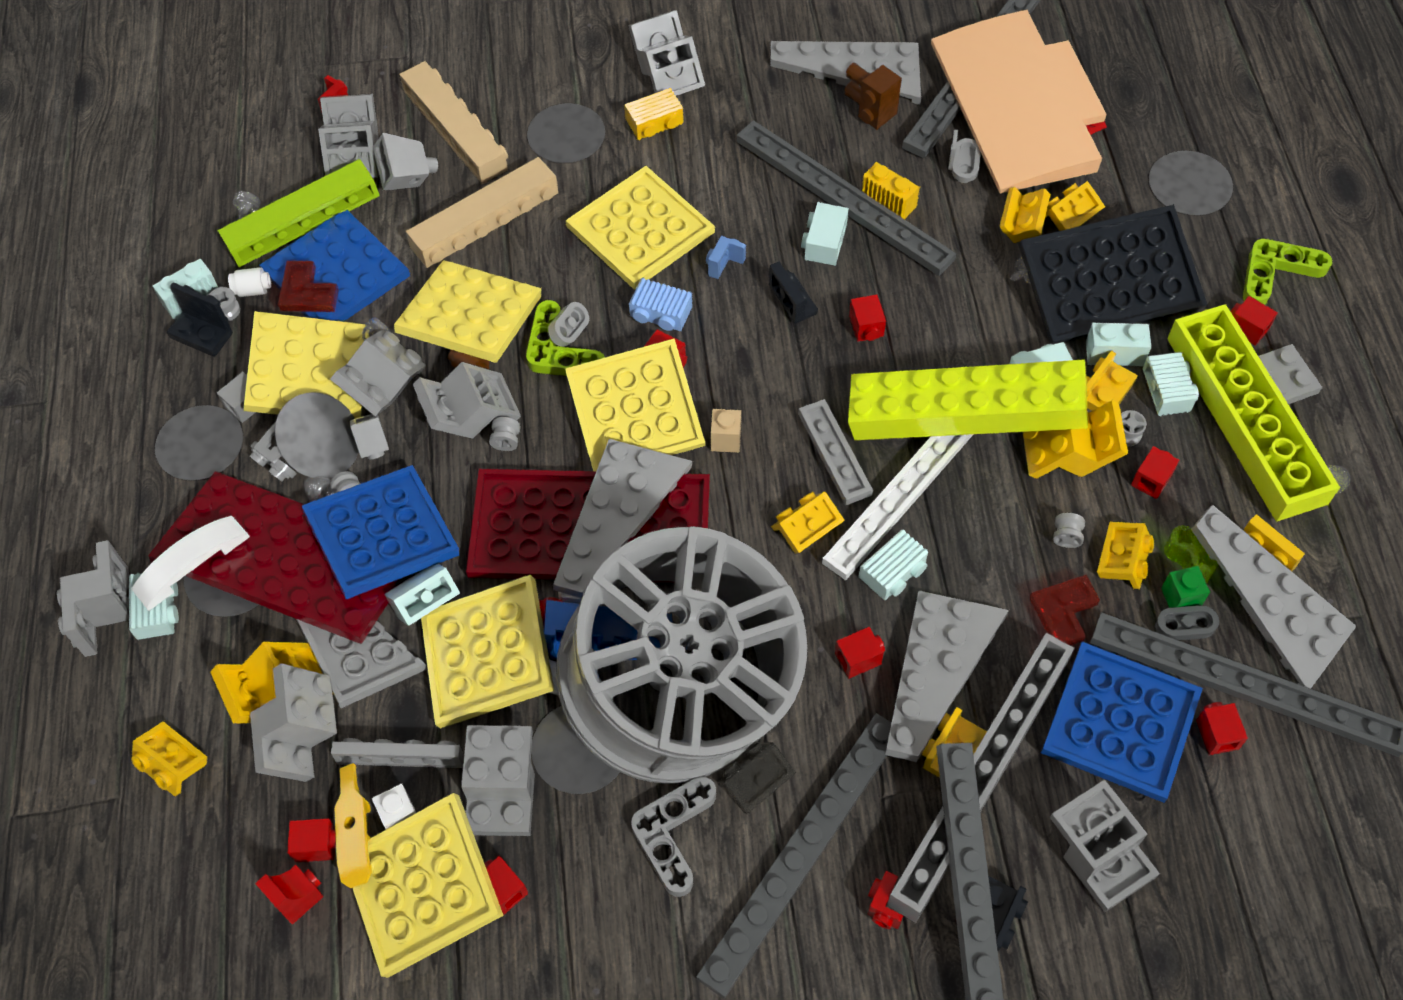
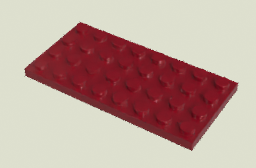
M479 469L466 570L468 578L519 579L531 575L535 579L555 580L596 471ZM684 473L673 491L664 497L658 509L628 542L647 533L667 528H708L710 474ZM652 581L662 583H675L673 581Z
M216 471L148 555L152 563L169 547L191 532L213 521L233 516L250 537L226 555L219 550L185 576L359 644L363 643L389 602L384 594L400 585L405 579L403 577L345 599L303 513L302 505L304 504Z

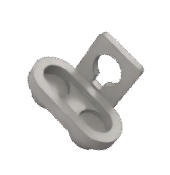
M954 130L948 170L952 171L954 178L959 182L968 183L973 181L978 175L980 150L973 139L965 138L957 142L958 130Z
M275 422L259 442L254 441L252 443V454L249 457L262 467L266 463L270 464L272 467L269 472L283 482L285 478L293 479L297 473L279 459L282 455L278 446H274L271 450L268 449L271 446V439L275 435Z

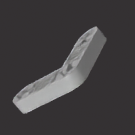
M707 777L694 778L638 810L632 817L631 826L635 838L666 891L675 897L685 896L691 891L693 887V874L668 831L714 804L716 800V787L714 782ZM701 787L702 790L709 789L707 799L698 796L692 799L693 807L689 808L687 799L683 796L684 794L688 795L689 800L697 794L696 788ZM677 801L682 804L683 811L679 816L671 817L665 812V807L669 802ZM659 809L661 818L665 823L661 824L659 818L651 824V831L647 832L645 828L639 830L638 828L641 827L640 820L645 818L647 822H651L657 818L655 811ZM660 844L669 846L672 851L670 857L666 860L656 859L653 856V850L656 846ZM673 864L680 877L686 875L683 887H679L678 884H670L673 882V876L669 867Z

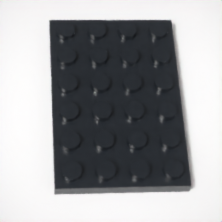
M1174 204L1024 239L1018 244L1049 343L1053 345L1088 337L1092 323L1141 324L1203 309L1208 305Z

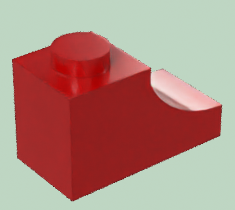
M297 865L280 875L269 876L265 874L255 883L292 925L324 897L317 889L322 883L309 869L303 873Z

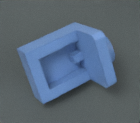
M721 236L715 248H711L706 257L709 276L719 279L728 260L743 264L746 259V245L736 239Z

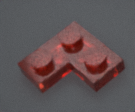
M287 261L278 301L280 311L335 312L339 292L338 286L335 283H313L316 271L314 261Z
M1087 574L1032 592L1030 595V600L1048 634L1068 645L1084 641L1086 635L1074 613L1097 606L1100 601Z

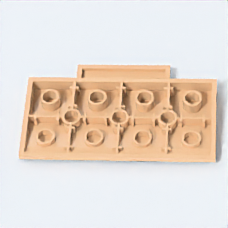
M1028 10L980 21L931 40V45L999 193L1008 192L1011 187H1016L1019 190L1098 172L1102 157L1086 125L1104 122L1107 114L1069 40L1045 45Z

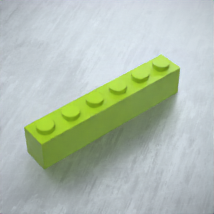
M358 159L219 229L218 232L238 267H241L312 231L331 217L345 210L351 211L380 195L374 179L362 161Z

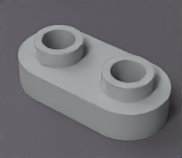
M572 302L565 306L549 325L548 332L551 340L560 347L569 345L585 329L589 323V314L586 308L579 302Z

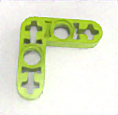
M1259 239L1254 243L1249 254L1243 300L1245 301L1248 296H1251L1266 305L1272 293L1275 269L1320 278L1324 277L1332 265V258L1328 253L1321 250L1269 239ZM1284 255H1293L1297 261L1290 262L1285 259ZM1261 269L1266 272L1267 276H1257L1254 270ZM1256 286L1260 287L1259 296H1256L1254 292Z
M546 300L537 306L526 358L528 366L533 372L567 376L565 369L579 365V359H582L583 362L581 364L605 358V356L597 350L556 346L551 338L545 341L537 339L540 333L548 332L550 323L561 311L559 304L555 301ZM548 312H553L550 314L549 323H546L545 315ZM540 349L543 352L544 358H541L540 362H536L535 360L539 357ZM565 357H570L574 360L569 366L559 364V361Z

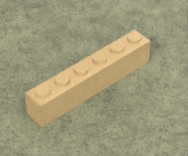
M424 61L400 73L404 93L481 184L508 171L506 162L508 154L501 144L498 145L494 141L492 133L481 126L476 114H471L468 111L463 99H458L455 96L450 84H445L442 81L436 68L432 69Z
M537 157L407 230L406 235L410 248L426 268L439 263L445 257L458 250H462L468 244L486 236L489 232L509 223L510 220L530 211L533 207L558 194L556 175Z

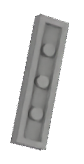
M823 399L799 408L798 415L844 504L848 505L872 496L873 489L826 400Z
M346 738L343 742L333 741L331 755L338 765L354 763L355 765L463 768L464 754L460 745L451 741L425 744L419 740L394 743L387 739H377L374 743L362 742L355 738Z

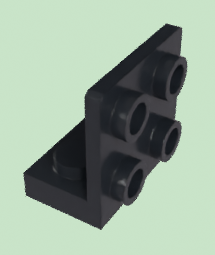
M173 282L170 285V289L182 313L167 330L169 338L215 357L233 334L228 318L224 315L220 306L221 303L212 295L208 294L205 296L196 292L188 285L181 286Z

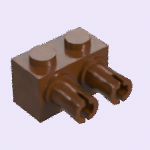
M852 63L846 70V77L852 81L845 87L844 95L858 103V117L864 123L878 130L897 114L902 77L884 65L869 73L857 63Z

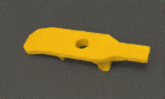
M352 763L340 768L341 794L334 808L337 866L341 883L349 888L366 884L372 873L368 854L370 836L367 834L366 814L371 811L369 802L359 792L356 765ZM355 821L354 826L350 828L351 824Z

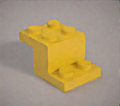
M1111 400L1093 411L1087 412V429L1023 432L1029 476L1037 479L1060 467L1083 477L1127 455L1128 449L1119 403Z
M262 642L242 665L217 664L210 671L233 724L251 723L250 713L276 698L273 668L281 663L323 674L308 643Z

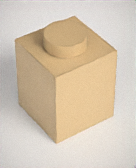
M713 409L711 451L739 453L741 410Z

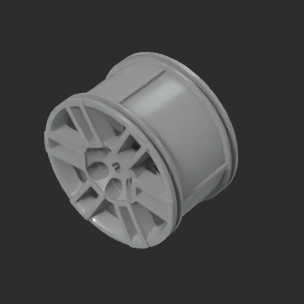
M676 527L647 533L626 543L602 563L592 577L579 606L574 611L560 641L556 663V682L563 711L570 726L582 743L597 758L623 774L656 783H682L697 777H706L730 764L751 744L763 737L778 724L794 703L802 684L807 662V636L804 616L792 588L787 584L783 576L764 556L738 539L720 531L701 527ZM652 581L675 582L674 592L666 595ZM628 586L648 605V610H644L619 589ZM691 586L696 587L701 591L693 590ZM605 604L638 631L637 639L594 651L592 649V628L598 606ZM667 613L676 614L680 619V624L670 622L667 618ZM699 619L707 620L711 624L712 630L703 629L699 624ZM739 622H741V624L745 628V631L741 629ZM648 636L658 639L660 648H656L650 642ZM682 643L686 644L688 651H691L689 654L685 653V647L681 646ZM751 646L754 647L759 669L742 657L743 649ZM711 649L720 650L724 660L719 661L715 659ZM633 658L639 661V668L606 681H601L598 676L599 668ZM660 667L670 669L673 677L665 675ZM699 673L702 675L705 684L693 679L691 674ZM736 677L757 692V702L730 679ZM650 683L654 689L660 691L653 729L648 731L629 719L615 705L613 697ZM712 692L745 719L746 725L727 736L704 741L701 739L704 695ZM677 697L686 699L684 735L682 740L670 738Z

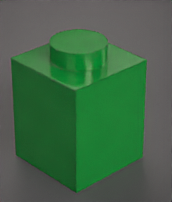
M1199 566L1170 572L1161 587L1169 608L1202 606L1210 594Z

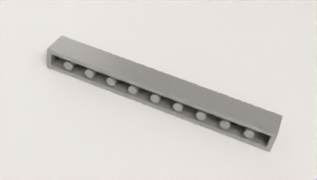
M1048 633L1044 635L973 755L980 812L1074 650L1070 645ZM943 807L890 894L887 906L915 923L918 921L950 866Z

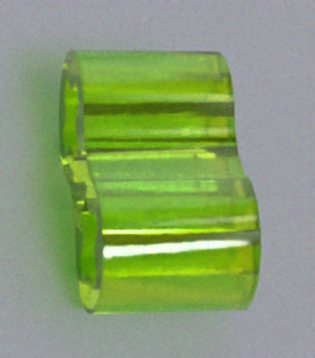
M1180 525L1172 530L1164 547L1166 556L1171 561L1181 565L1183 569L1199 566L1207 583L1217 569L1218 562L1209 557L1191 530V527Z

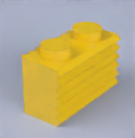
M671 88L624 104L625 119L638 140L652 137L660 131L673 129L679 124H683V107Z
M875 162L864 174L862 192L903 219H906L918 205L917 200L920 187L907 178L900 176L878 162Z

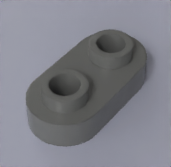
M1207 606L1167 608L1161 611L1155 621L1157 633L1176 640L1208 638L1214 634L1219 626L1217 613ZM1196 622H1202L1205 627H1199ZM1166 624L1173 625L1175 630L1167 628Z

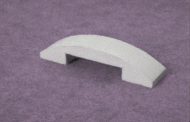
M233 516L204 525L177 541L156 558L137 579L131 590L147 610L150 611L174 593L170 587L219 550L226 555L250 536Z

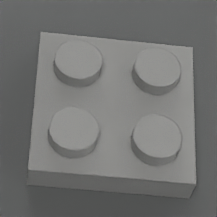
M1293 344L1258 356L1288 404L1316 395L1322 389L1321 384Z

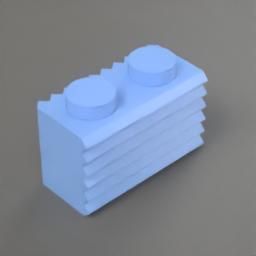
M641 278L629 302L630 316L640 323L651 322L667 331L673 329L682 331V327H684V323L692 309V293Z

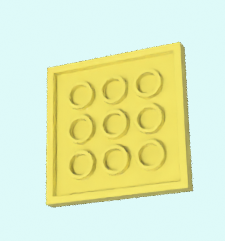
M644 166L566 220L567 228L634 290L641 278L645 280L651 279L715 233V226L647 166Z
M443 260L395 322V333L497 363L540 300L541 288Z
M255 311L244 411L279 414L282 407L292 398L300 394L316 392L339 400L349 409L355 419L361 417L362 405L330 379L337 370L349 362L365 341L367 325Z
M675 339L565 369L593 471H597L609 439L668 455H675L705 446V440Z
M531 575L441 605L421 618L436 726L443 728L554 691L536 581Z
M455 793L448 795L370 838L368 841V854L372 873L366 884L353 888L381 977L388 978L504 916L459 795Z

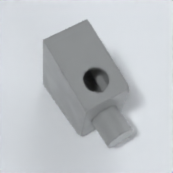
M382 133L373 146L383 190L418 187L428 177L429 173H436L438 170L437 158L426 157L423 144L420 141Z

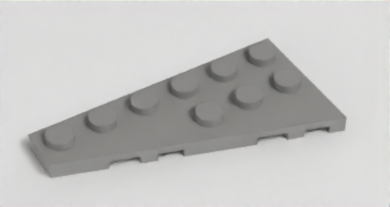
M771 41V67L798 74L805 71L815 74L814 78L823 80L824 77L836 79L837 84L847 86L852 80L846 77V70L852 63H857L869 73L884 65L902 77L900 96L912 99L911 103L920 105L921 86L918 43Z
M609 439L554 581L553 590L582 598L592 577L602 563L638 533L658 509L664 497L673 491L679 479L692 468V461Z
M1214 505L1210 506L1191 530L1209 557L1218 562L1226 574L1224 579L1230 587L1233 585L1242 598L1241 604L1267 642L1274 645L1282 657L1280 662L1284 668L1291 670L1299 685L1311 689L1356 628V625Z
M918 591L885 755L914 762L918 761L939 723L978 664L999 626L1007 617L1009 610Z
M296 619L322 673L330 676L332 693L340 709L427 670L426 664L420 658L413 656L402 642L395 640L386 632L385 627L378 621H376L363 643L359 644Z

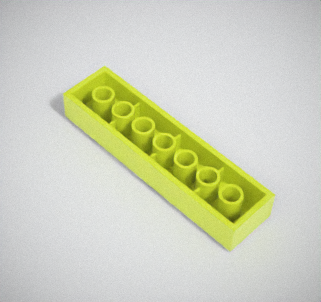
M1226 304L1175 319L1167 339L1175 352H1182L1184 361L1189 362L1192 382L1197 385L1198 392L1275 521L1278 522L1329 505L1340 489V486Z
M1085 360L851 374L848 423L854 440L1087 429V376Z

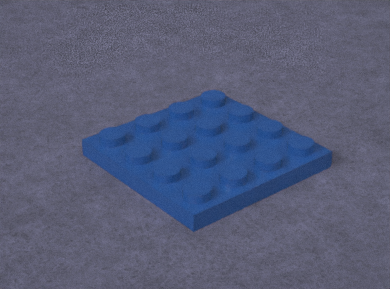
M348 210L331 217L259 265L263 268L264 272L269 273L271 281L307 318L344 322L410 276L409 269Z
M413 465L302 505L303 513L345 599L460 555L455 540Z
M1081 642L1041 753L1165 803L1168 799L1203 688Z

